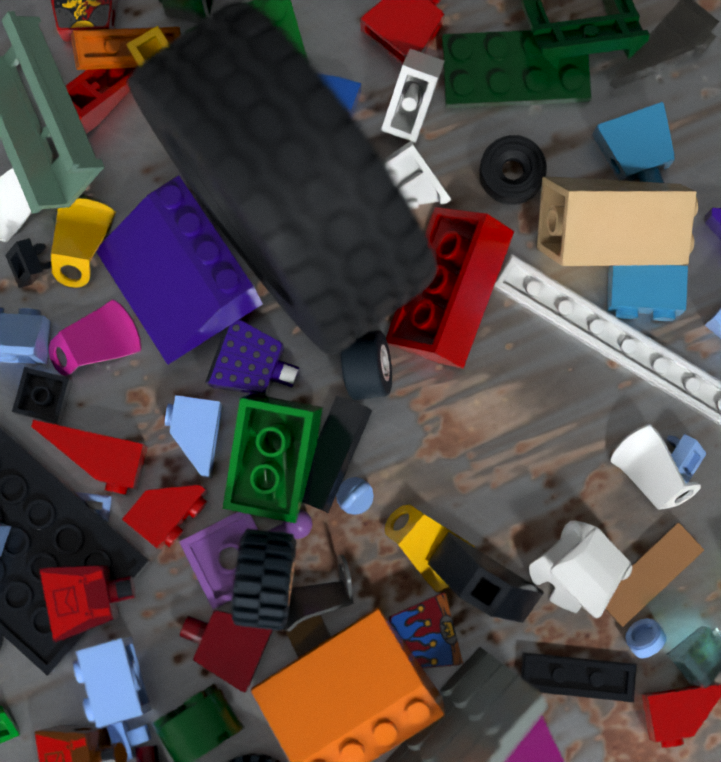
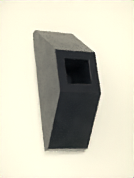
M450 532L446 534L428 561V565L460 598L490 617L523 623L544 594V591Z

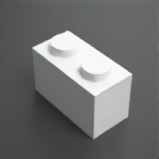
M413 49L409 50L402 65L381 131L416 143L441 74L444 60Z

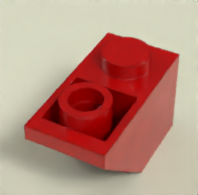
M201 485L146 490L122 520L155 548L162 549L164 545L170 548L184 532L180 526L190 515L194 519L206 506L208 501L204 497L208 491Z

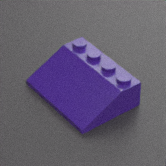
M179 175L148 194L100 244L96 251L168 365L263 304L253 284Z

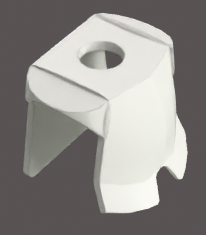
M573 520L565 525L561 538L552 547L529 563V571L534 585L537 586L545 582H550L554 585V589L549 595L552 603L574 613H577L583 606L593 617L598 618L603 614L620 581L627 579L632 573V564L597 527Z

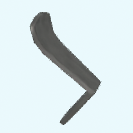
M343 554L337 557L338 582L292 588L288 620L283 628L284 630L290 632L298 623L308 618L354 604L350 571Z

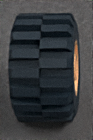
M248 528L243 533L238 550L232 597V618L235 626L282 631L287 624L296 556L294 534Z

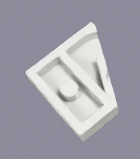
M412 141L384 159V162L413 209L418 208L420 204L433 202L446 204L452 200Z

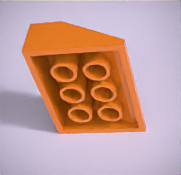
M379 607L251 688L255 700L290 762H372L445 716L443 696Z

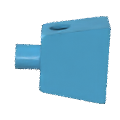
M663 102L598 124L592 134L618 180L634 181L639 179L640 182L664 183L660 171L671 166L675 160Z

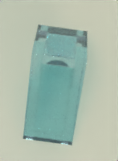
M700 626L667 653V656L690 684L706 688L721 672V632L716 627L711 630L708 626Z

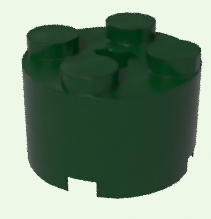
M215 683L205 690L198 692L183 702L181 706L152 723L156 728V734L174 762H194L245 728L221 688L218 689Z

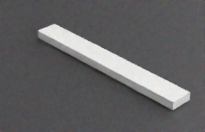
M513 254L510 256L497 277L494 289L721 427L720 380Z

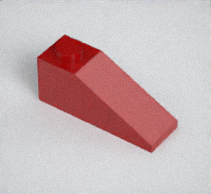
M136 68L86 70L65 85L86 134L98 126L130 92L128 79Z
M38 420L32 421L31 427L95 480L106 483L105 491L126 495L128 488L138 490L148 449L146 445Z

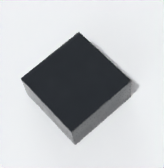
M24 367L12 412L17 415L61 425L73 380Z

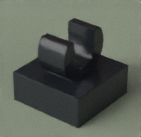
M30 238L16 241L5 255L19 288L32 285L40 275L46 274L52 268L51 261L41 263L37 255L44 252L47 248L46 245L38 243L33 246Z

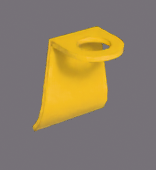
M77 198L68 208H57L51 250L52 274L59 283L68 287L79 288L89 282L91 276L90 261L113 223L116 214L115 210L106 204ZM66 265L74 266L80 270L82 276L78 279L67 278L62 274L61 267Z
M403 505L397 508L389 516L385 524V534L401 548L435 592H441L449 587L428 565L429 559L446 534L450 532L475 548L474 545L423 514L412 505ZM403 514H409L407 524L400 530L395 531L393 527L396 520Z

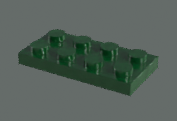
M531 30L442 34V55L445 61L443 65L445 109L590 102L592 98L589 54L560 58L557 70L542 55Z

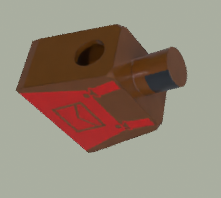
M58 725L34 731L39 762H127L126 747L122 743L111 744L110 735L106 727Z

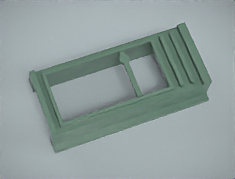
M8 11L1 20L12 45L4 56H0V139L32 214L39 213L41 209L68 208L105 166L102 159H96L95 153L92 150L81 120L44 35L39 28L40 17L16 16L14 11ZM18 63L22 67L46 123L43 129L16 69ZM50 136L59 154L56 160L46 139Z

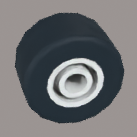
M380 330L368 331L363 336L356 338L355 342L341 351L343 379L347 392L353 400L385 397L390 394L392 388V363L386 337Z

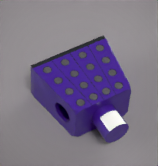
M239 319L224 329L205 382L209 387L268 396L272 382L293 388L300 367L281 361L284 351L283 343Z

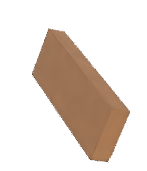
M679 522L676 523L632 564V573L627 579L620 581L605 610L621 627H624L691 564L704 549Z

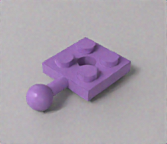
M300 509L296 523L283 521L282 524L268 531L292 533L295 539H301L310 533L312 519L306 511ZM236 512L179 541L212 609H216L232 600L236 568L231 570L224 568L220 563V554L229 547L239 550L241 537L247 528L258 530L251 514Z

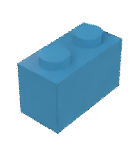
M610 266L608 268L606 312H616V317L621 319H636L638 314H653V320L674 321L675 316H680L686 311L688 266Z

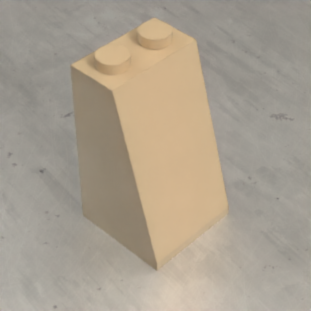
M543 176L537 249L561 266L688 265L689 255L694 248L692 228L693 219L698 212L697 191L682 184Z

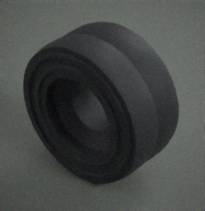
M508 135L498 138L487 147L482 156L479 167L481 185L491 198L500 203L508 205L524 203L533 198L540 190L542 177L546 176L547 172L546 159L540 147L524 136ZM508 161H516L522 166L523 175L518 179H509L503 174L502 166Z

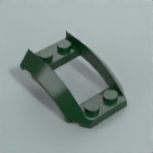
M521 0V4L542 55L558 70L560 58L623 50L629 60L649 41L650 37L648 30H643L639 23L640 15L633 1L602 0L606 16L554 23L549 22L541 0Z

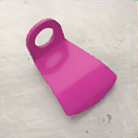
M111 300L89 315L59 331L50 341L48 351L56 371L63 376H67L82 365L117 359L141 351V340L137 327L129 313L116 300ZM57 347H60L66 355V367L58 360Z

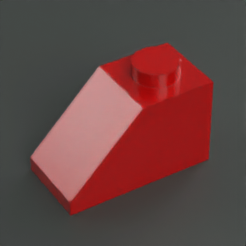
M713 682L641 694L649 740L655 743L660 742L661 748L684 745L683 738L695 736L721 698V683Z

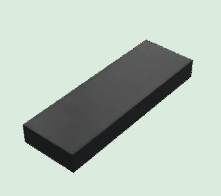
M336 396L317 440L302 503L329 513L373 410Z
M522 652L520 678L540 693L634 702L637 664Z

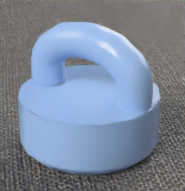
M353 477L341 483L336 497L338 505L343 511L348 514L358 515L370 508L374 495L373 489L367 481L362 478Z
M645 618L634 622L628 628L625 640L634 655L643 659L656 654L663 648L666 643V635L657 621Z

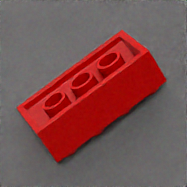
M435 207L425 233L435 255L437 273L426 289L396 310L386 335V340L390 346L436 363L463 369L514 231L487 213Z

